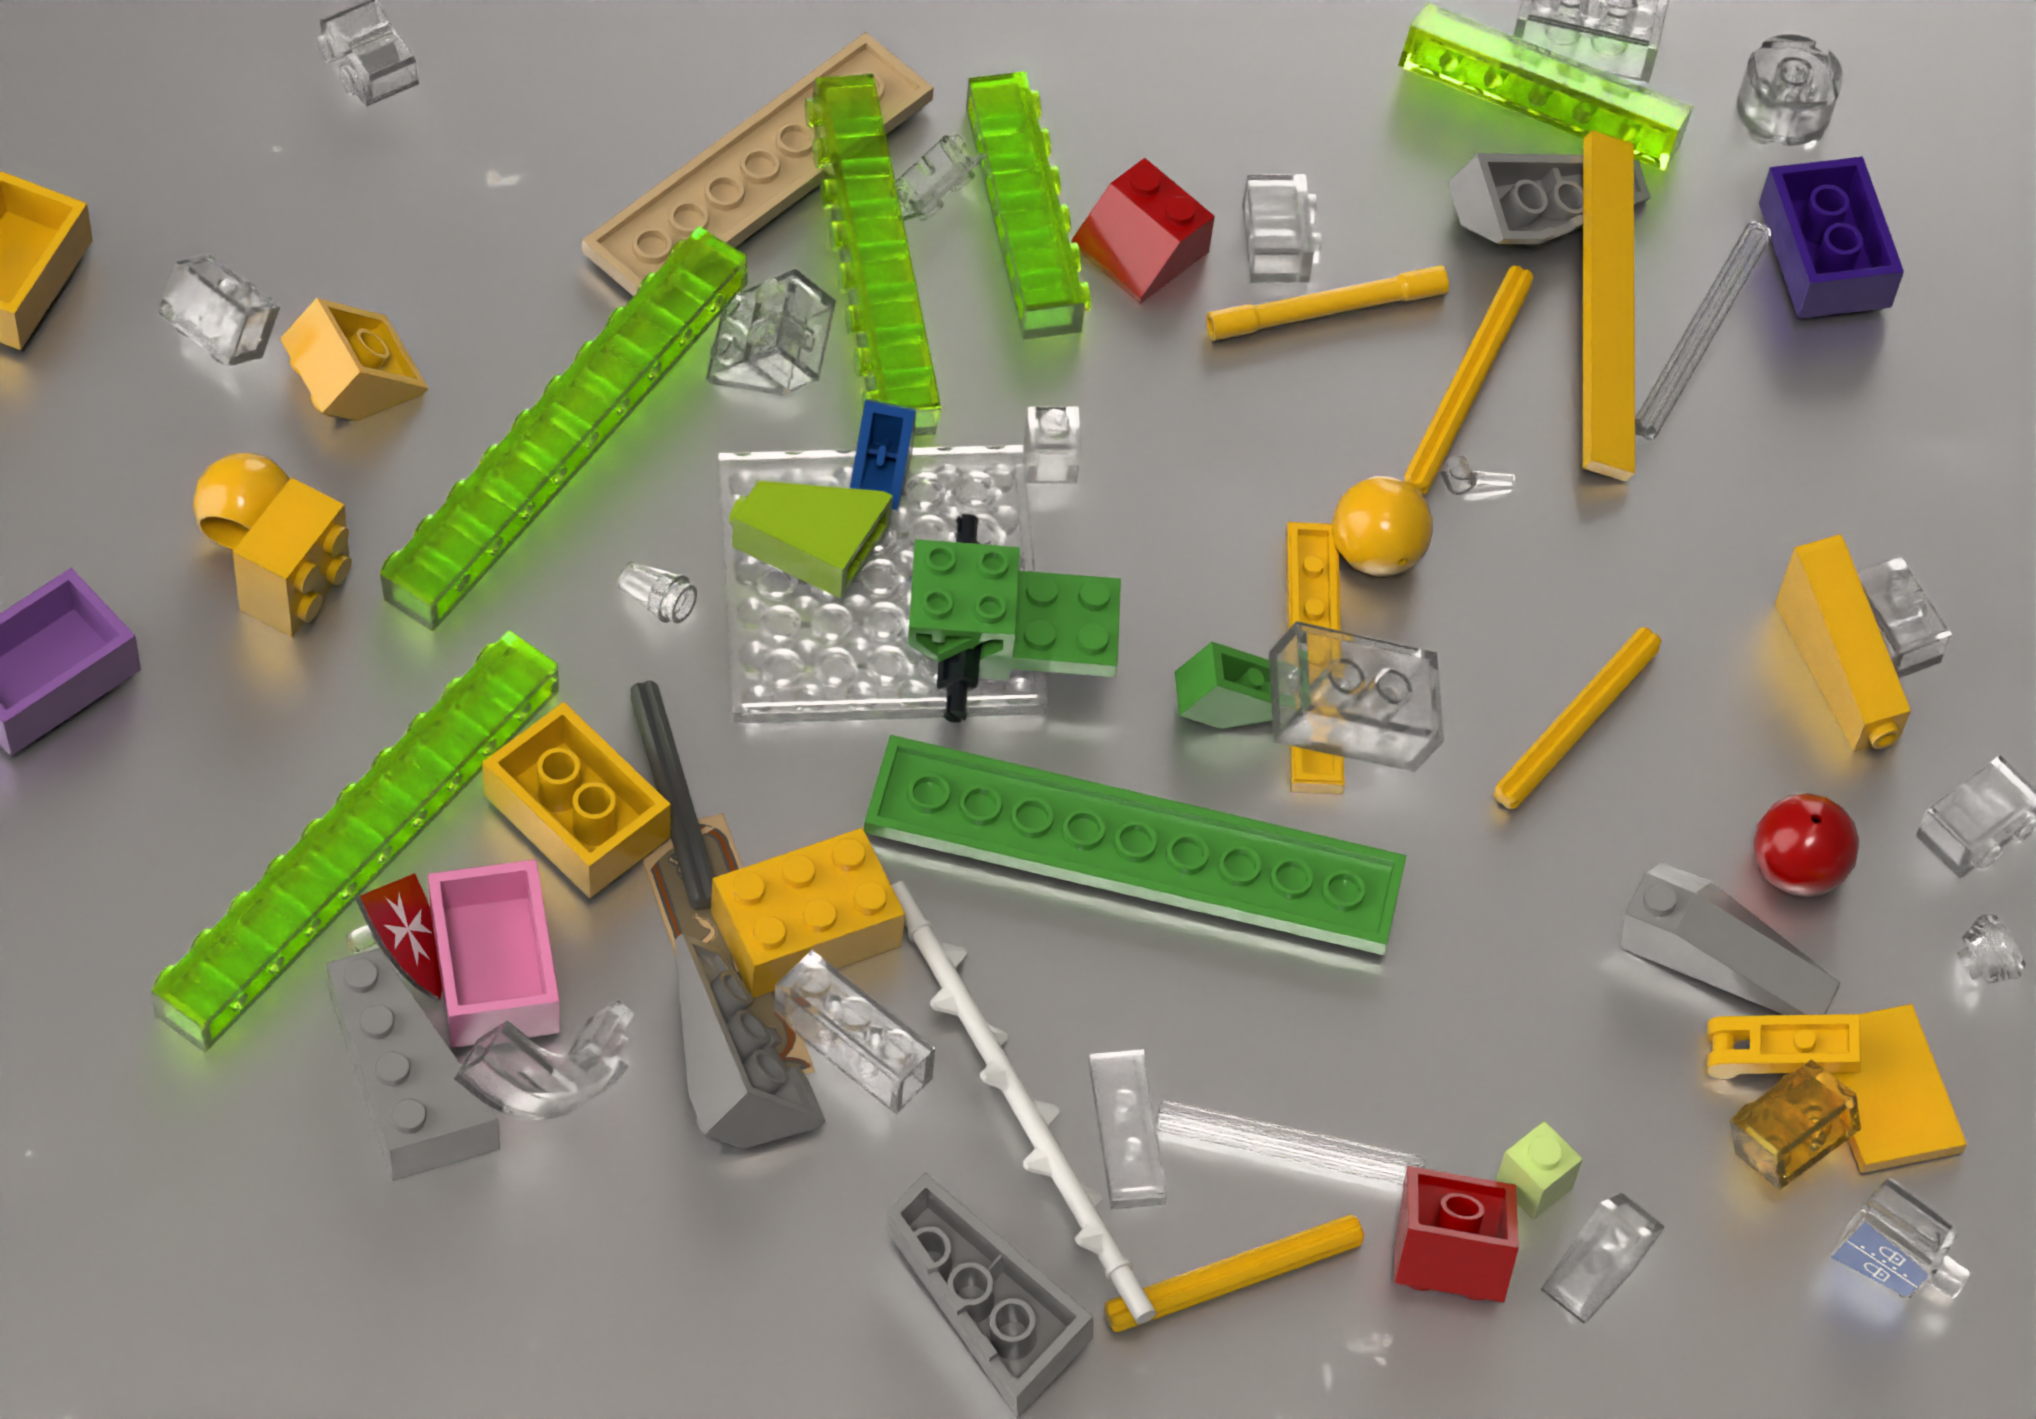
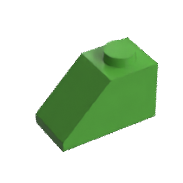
M1210 642L1174 672L1179 716L1224 729L1292 718L1300 713L1295 668L1225 645Z

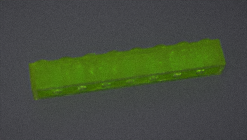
M874 74L816 77L812 98H805V119L807 127H815L817 136L816 139H813V160L816 168H823L825 180H821L820 190L823 209H831L833 221L829 222L830 247L832 251H839L841 263L837 264V282L840 293L848 294L850 304L845 307V323L848 335H856L858 348H854L853 362L856 377L864 378L866 391L862 392V410L864 409L866 399L917 409L915 436L935 435L942 408Z

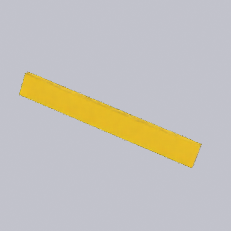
M1591 130L1583 138V469L1626 482L1635 474L1634 144Z

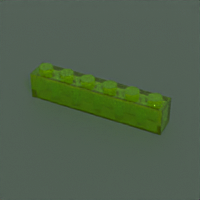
M1430 3L1425 5L1411 23L1398 64L1402 68L1577 137L1584 138L1591 130L1633 143L1634 159L1664 171L1681 145L1694 106Z
M1026 71L968 78L966 112L1023 340L1081 333L1084 312L1091 310L1090 289L1087 282L1079 281L1077 272L1081 271L1080 251L1077 243L1069 242L1067 233L1071 231L1070 212L1067 204L1059 203L1058 195L1061 193L1060 174L1056 165L1050 166L1048 157L1051 155L1049 131L1047 127L1040 128L1038 119L1041 118L1039 93L1037 90H1030Z

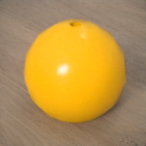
M232 453L209 465L197 481L192 504L200 531L217 544L234 550L290 480L289 476L273 460L256 453Z
M1388 476L1372 477L1351 487L1340 498L1332 519L1333 539L1336 549L1353 569L1378 578L1391 577L1403 573L1416 565L1425 556L1433 533V518L1429 505L1423 496L1410 483Z

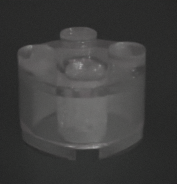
M1794 34L1770 37L1762 43L1761 48L1752 52L1739 89L1737 110L1742 122L1748 128L1749 137L1759 144L1774 143L1794 146L1806 143L1814 144L1821 140L1830 123L1843 82L1841 65L1832 52L1828 51L1826 55L1815 47L1816 41Z

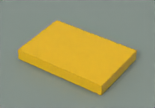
M1913 1004L1860 1014L1861 1072L1823 1073L1860 1173L1963 1153L1967 1146L1965 1137Z

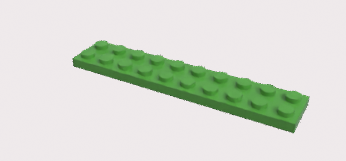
M890 735L864 822V832L866 834L1380 955L1385 954L1407 856L895 735Z

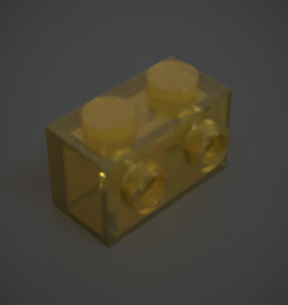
M1812 1059L1795 1072H1790L1783 1076L1776 1086L1754 1102L1744 1105L1730 1119L1735 1155L1779 1190L1861 1130L1857 1094Z

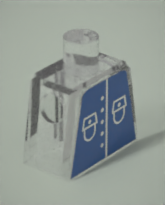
M1888 1177L1851 1216L1828 1257L1904 1299H1910L1926 1282L1954 1299L1971 1274L1970 1270L1946 1255L1958 1234L1955 1227L1891 1177Z

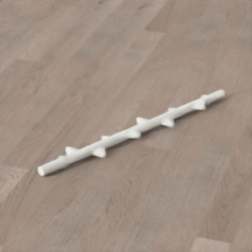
M899 881L892 884L891 886L905 913L904 924L908 929L907 936L910 941L916 943L942 988L930 1001L932 1009L959 1017L987 1065L979 1074L983 1082L1001 1089L1035 1148L1024 1160V1168L1029 1172L1052 1177L1082 1228L1080 1233L1074 1238L1077 1245L1097 1254L1106 1270L1104 1274L1106 1279L1114 1283L1136 1323L1143 1324L1150 1321L1156 1315V1311L1132 1271V1262L1124 1258L1096 1210V1207L1103 1200L1102 1195L1098 1191L1081 1184L1048 1128L1059 1116V1108L1057 1105L1034 1100L1030 1097L1001 1047L1009 1039L1007 1033L986 1022L956 970L968 955L965 948L940 942L934 933L935 926L933 922L926 919L906 883Z

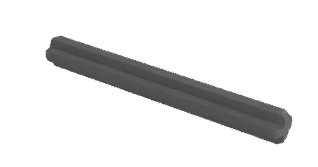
M651 680L644 683H636L631 687L630 698L657 791L671 804V840L689 902L695 910L711 908L712 878H714V874L658 684Z

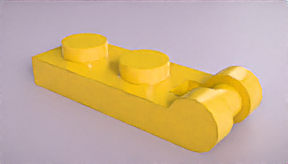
M1860 1014L1720 1016L1710 1019L1707 1023V1040L1712 1043V1052L1707 1055V1073L1713 1078L1731 1079L1739 1074L1861 1072ZM1750 1040V1049H1734V1044L1738 1041Z

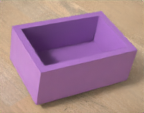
M72 567L0 613V745L10 756H13L141 670L136 636Z

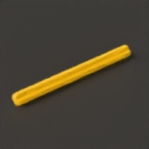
M1518 265L1509 268L1404 474L1403 481L1410 483L1421 495L1428 492L1532 286L1531 282L1534 277L1529 269H1522Z

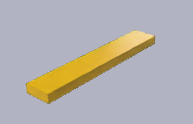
M1287 522L1285 537L1288 666L1295 668L1300 713L1295 717L1289 718L1290 792L1343 795L1345 774L1339 551L1336 549L1333 539L1332 524Z

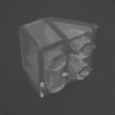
M796 268L777 277L769 278L763 283L743 292L731 295L724 300L719 312L720 320L715 341L710 351L711 359L706 379L714 385L782 396L819 381L836 300Z

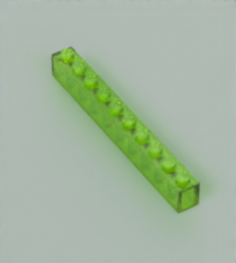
M700 226L686 240L680 239L671 249L667 261L656 273L651 272L644 277L637 289L636 295L625 307L619 306L612 312L607 320L605 329L595 340H588L580 347L573 364L562 375L557 374L548 382L539 401L530 410L525 409L516 417L511 431L498 445L492 444L487 448L479 461V466L466 480L460 479L454 484L448 493L446 502L434 515L429 514L421 520L414 532L413 538L401 551L396 550L387 557L380 573L384 600L434 632L748 285L747 255Z
M510 630L496 644L492 642L486 645L477 656L475 665L462 678L456 677L452 679L443 690L440 700L427 713L421 712L416 715L410 722L406 734L392 748L386 747L380 751L375 757L370 770L357 783L352 782L340 792L335 806L322 819L315 818L303 830L299 842L286 855L280 854L276 856L267 866L263 878L249 892L243 891L239 893L229 905L227 914L212 929L206 928L201 931L194 939L190 951L175 966L169 965L161 971L154 981L151 990L155 1016L206 1053L483 770L482 762L510 742L559 692L558 663Z

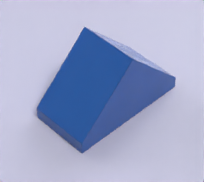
M866 399L850 488L885 491L893 495L892 509L898 510L913 454L917 409Z

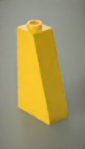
M1838 534L1794 547L1775 601V606L1853 752L1869 747L1874 749L1888 747L1901 737L1911 709L1842 535Z

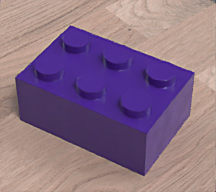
M1863 156L1770 167L1759 206L1798 319L1892 308L1904 270Z

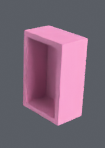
M537 860L429 873L430 910L451 1048L559 1034L560 1002Z

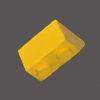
M316 298L280 338L290 356V365L304 380L312 394L310 398L313 405L324 415L358 421L422 396L429 389L386 315Z

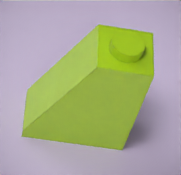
M758 481L747 497L741 495L737 499L730 512L729 523L733 525L732 547L841 599L891 525L893 495L877 490Z

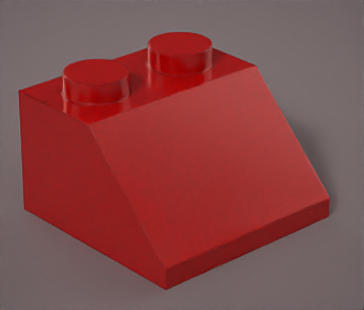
M1143 158L1109 184L1072 238L1071 246L1141 304L1209 253L1215 216L1149 160Z
M1407 1165L1394 1247V1283L1408 1285L1420 1291L1436 1290L1459 1294L1476 1301L1487 1299L1505 1302L1519 1250L1516 1185Z

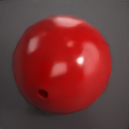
M1810 793L1788 795L1775 802L1756 826L1754 855L1758 869L1770 884L1787 894L1804 898L1823 896L1838 888L1856 866L1859 837L1855 823L1843 807L1827 797Z

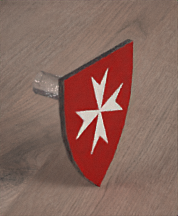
M411 874L355 897L367 925L346 935V943L349 949L354 953H358L377 944L398 975L402 974L416 989L434 1001L440 1000L442 985L431 910L416 874Z

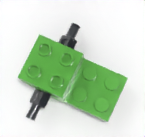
M962 514V517H957L956 542L915 539L908 645L938 663L937 689L946 694L944 718L947 721L960 723L962 720H966L967 692L978 686V678L1009 681L1011 669L1116 677L1121 578L1019 571L1020 547L986 545L978 542L977 528L979 520L972 514Z

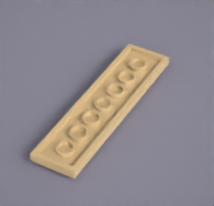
M865 32L582 240V253L651 311L933 100L934 87Z

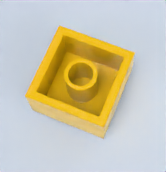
M292 477L232 551L239 609L291 637L294 636L304 622L310 623L316 617L325 594L333 584L336 586L340 585L351 568L352 560L349 557V529L346 525L345 504Z

